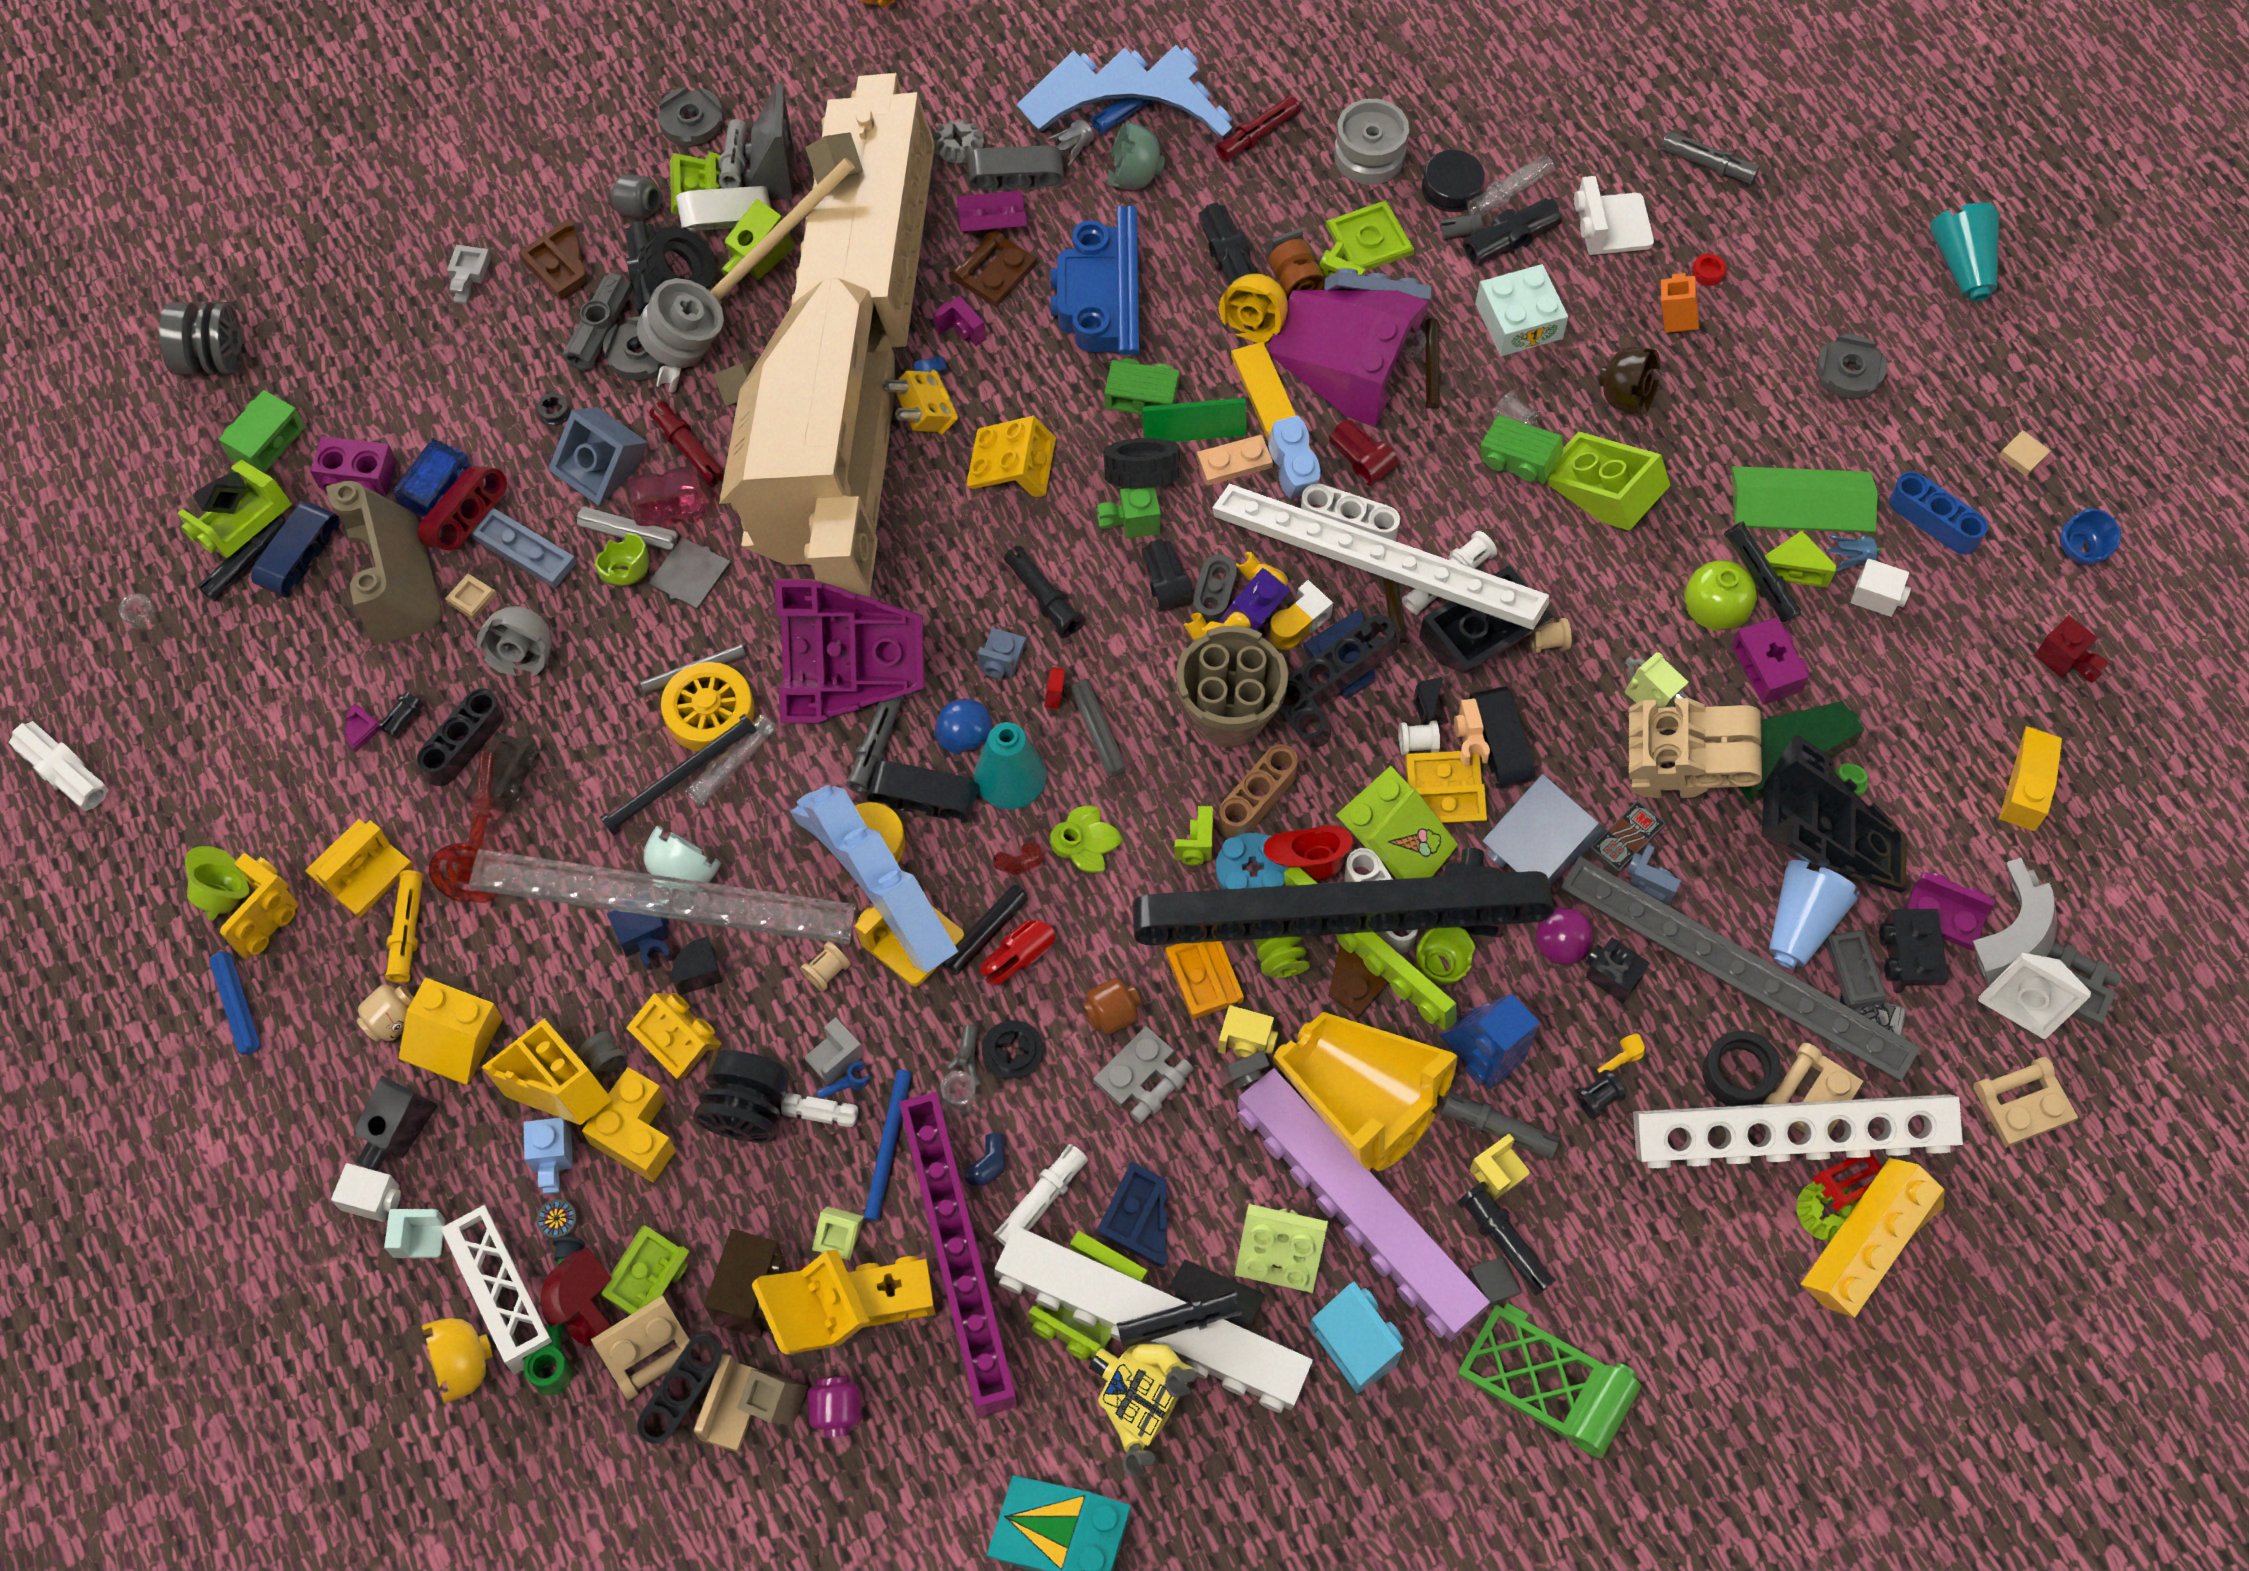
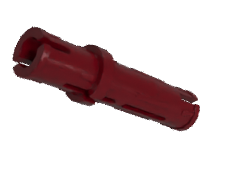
M1288 95L1284 100L1263 112L1248 124L1242 123L1237 126L1233 134L1215 145L1218 156L1224 162H1228L1244 149L1255 147L1259 139L1301 112L1298 100L1293 95Z
M666 401L656 403L662 410L663 415L653 406L649 411V416L665 432L664 437L671 445L675 444L709 487H714L718 484L711 474L712 472L723 481L725 470L720 467L690 432V425L685 420H680Z

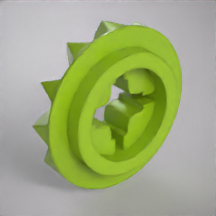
M1813 1181L1798 1196L1796 1204L1797 1216L1801 1225L1809 1234L1817 1239L1830 1242L1858 1201L1837 1211L1836 1213L1839 1214V1217L1831 1214L1822 1221L1819 1218L1823 1214L1824 1206L1820 1201L1828 1204L1831 1200L1834 1201L1832 1196L1826 1199L1822 1194V1191L1826 1189L1823 1183L1816 1185ZM1849 1188L1842 1191L1844 1195L1851 1193Z

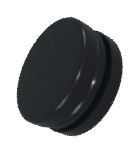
M1460 150L1439 152L1432 156L1425 166L1421 185L1422 194L1430 205L1441 211H1465L1474 206L1480 199L1485 180L1484 169L1481 163L1467 152Z

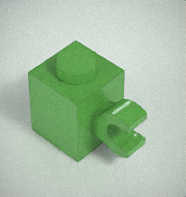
M1155 487L1120 489V506L1110 502L1097 505L1100 529L1123 525L1125 539L1160 534V509Z

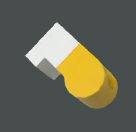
M1307 580L1298 588L1296 603L1290 608L1280 610L1273 615L1269 633L1273 646L1282 650L1296 647L1331 617L1333 602Z

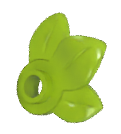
M1082 806L1072 810L1066 822H1061L1052 829L1049 838L1052 850L1058 856L1071 858L1077 868L1089 873L1104 872L1105 863L1102 854L1116 849L1123 841L1121 834L1115 827L1108 823L1100 822V809L1095 806ZM1064 835L1073 837L1075 841L1066 840Z

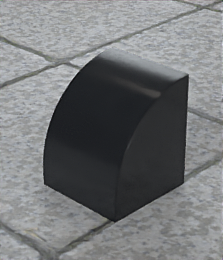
M708 936L694 940L686 945L674 961L672 980L679 996L722 982Z

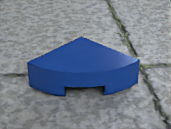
M939 356L915 361L912 364L913 371L930 372L932 369L936 371L945 370L947 366L945 357Z

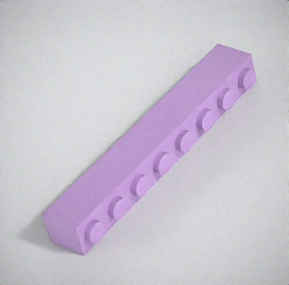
M1275 1068L1239 1096L1237 1108L1240 1111L1237 1115L1244 1126L1250 1131L1257 1129L1266 1139L1263 1144L1267 1151L1277 1160L1282 1157L1291 1166L1292 1169L1289 1172L1295 1182L1303 1189L1308 1186L1319 1197L1316 1199V1202L1324 1214L1329 1218L1336 1216L1345 1226L1343 1232L1347 1239L1357 1248L1363 1245L1372 1255L1370 1262L1375 1270L1383 1277L1390 1275L1400 1286L1397 1288L1400 1297L1410 1307L1413 1308L1417 1305L1427 1316L1424 1319L1426 1325L1437 1337L1441 1338L1445 1335L1452 1342L1486 1312L1490 1301L1372 1173L1359 1165L1323 1120Z

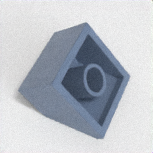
M598 407L572 410L548 470L600 506L638 468L648 442Z

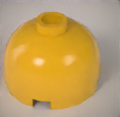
M1247 274L1237 278L1222 295L1219 303V313L1224 325L1226 326L1228 323L1230 327L1246 332L1235 335L1256 343L1268 342L1274 333L1275 336L1279 333L1285 323L1289 309L1286 293L1281 285L1271 277L1263 274ZM1264 319V325L1259 329V326ZM1244 324L1253 327L1257 331L1254 332L1246 329Z
M457 1318L439 1319L421 1325L424 1336L431 1333L433 1335L426 1338L438 1387L445 1381L448 1387V1392L442 1393L443 1403L446 1404L461 1399L474 1392L482 1384L486 1375L485 1360L493 1358L487 1335L478 1336L472 1324Z

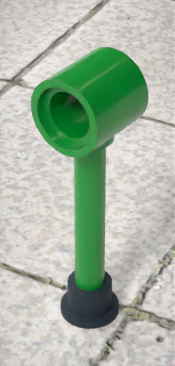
M568 1236L553 1238L552 1244L556 1246L554 1260L558 1265L569 1254L583 1249L585 1242ZM564 1322L553 1326L547 1324V1332L552 1342L527 1355L524 1361L523 1369L526 1378L539 1393L546 1396L560 1394L569 1386L572 1379L571 1366L563 1356L564 1352L560 1350ZM551 1363L557 1364V1369L551 1377L546 1379L539 1377L544 1366Z

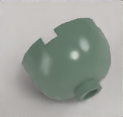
M1128 121L1126 125L1121 126L1110 155L1114 157V166L1116 168L1115 173L1108 169L1109 186L1123 190H1137L1147 186L1152 181L1154 175L1159 176L1161 174L1165 157L1160 155V144L1156 135L1148 128Z

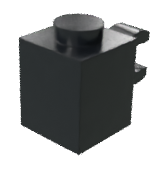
M1611 937L1604 948L1598 944L1587 958L1585 963L1590 968L1585 978L1624 1004L1644 977L1650 962Z

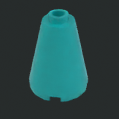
M1982 202L1962 205V212L1951 215L1950 210L1945 211L1935 217L1930 223L1931 234L1964 298H1971L1972 302H1980L1992 296L1991 293L1997 289L1999 213L1992 203Z
M1010 722L1000 723L988 735L974 769V781L979 786L978 793L991 805L1009 810L1026 807L1045 788L1047 778L1046 766L1020 726Z

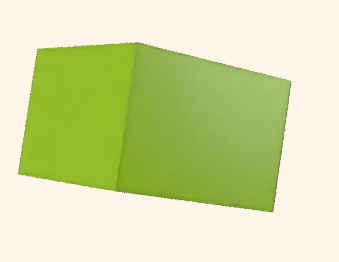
M1800 531L1765 555L1776 574L1782 576L1786 582L1828 588L1836 572V565L1803 531Z

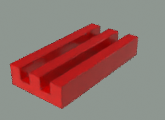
M1870 1151V1157L1848 1158L1821 1171L1812 1180L1816 1185L1823 1183L1826 1189L1822 1191V1194L1826 1199L1831 1196L1833 1197L1835 1203L1831 1206L1837 1212L1859 1201L1871 1183L1847 1195H1844L1842 1191L1874 1174L1877 1176L1882 1166ZM1864 1161L1869 1165L1868 1168L1838 1183L1833 1179V1177Z

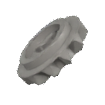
M950 118L948 124H939L937 132H934L932 136L935 143L934 152L942 160L950 163L968 162L969 154L984 146L983 131L978 129L976 122L969 124L965 118L960 122H954ZM954 133H957V135H959V137L962 139L963 142L961 147L959 146V143H957L956 140L953 139Z

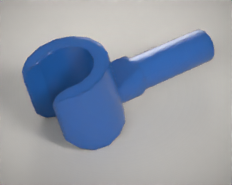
M864 1062L852 1063L848 1067L847 1076L817 1090L818 1097L823 1099L849 1087L855 1090L866 1087L869 1083L870 1075L862 1079H856L852 1076L853 1073L864 1070Z

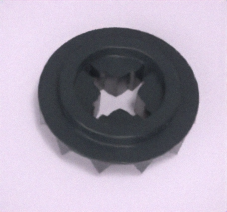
M1018 1020L1004 1021L995 1025L986 1034L982 1044L983 1060L991 1073L1001 1076L1004 1080L1008 1078L1021 1080L1029 1073H1035L1040 1061L1043 1060V1042L1039 1033L1031 1025ZM1015 1037H1018L1019 1050L1023 1051L1024 1054L1015 1055L1011 1063H1008L1007 1052L1001 1050V1048L1010 1047L1012 1042L1015 1041Z

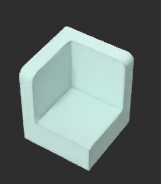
M389 1209L384 1248L393 1258H439L442 1254L444 1238L441 1228L445 1226L446 1219L436 1209Z

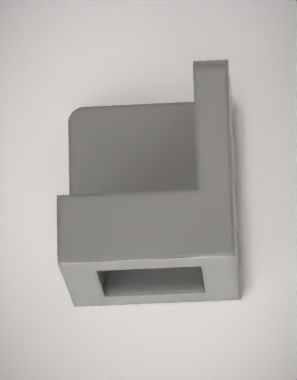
M836 1017L824 1026L827 1038L805 1056L806 1062L828 1085L847 1071L852 1063L857 1062L864 1056L861 1043Z

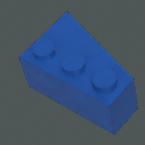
M1513 994L1495 999L1491 1004L1486 1002L1478 1008L1472 1007L1446 1032L1443 1031L1439 1036L1467 1064L1466 1071L1477 1084L1481 1085L1484 1082L1491 1090L1525 1061L1540 1022Z

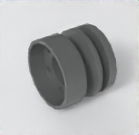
M170 302L164 306L160 318L159 339L164 364L170 373L174 375H197L202 369L210 375H215L219 372L223 375H232L237 372L242 347V335L238 315L232 304L229 302H219L217 304L205 302L198 308L193 302Z

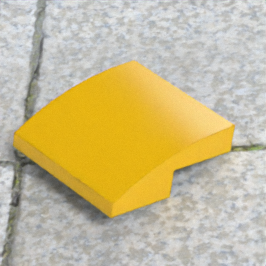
M1461 751L1405 755L1407 783L1413 790L1416 789L1442 824L1487 821L1485 788L1481 780L1480 755L1478 753H1470L1469 765L1466 766L1461 762Z

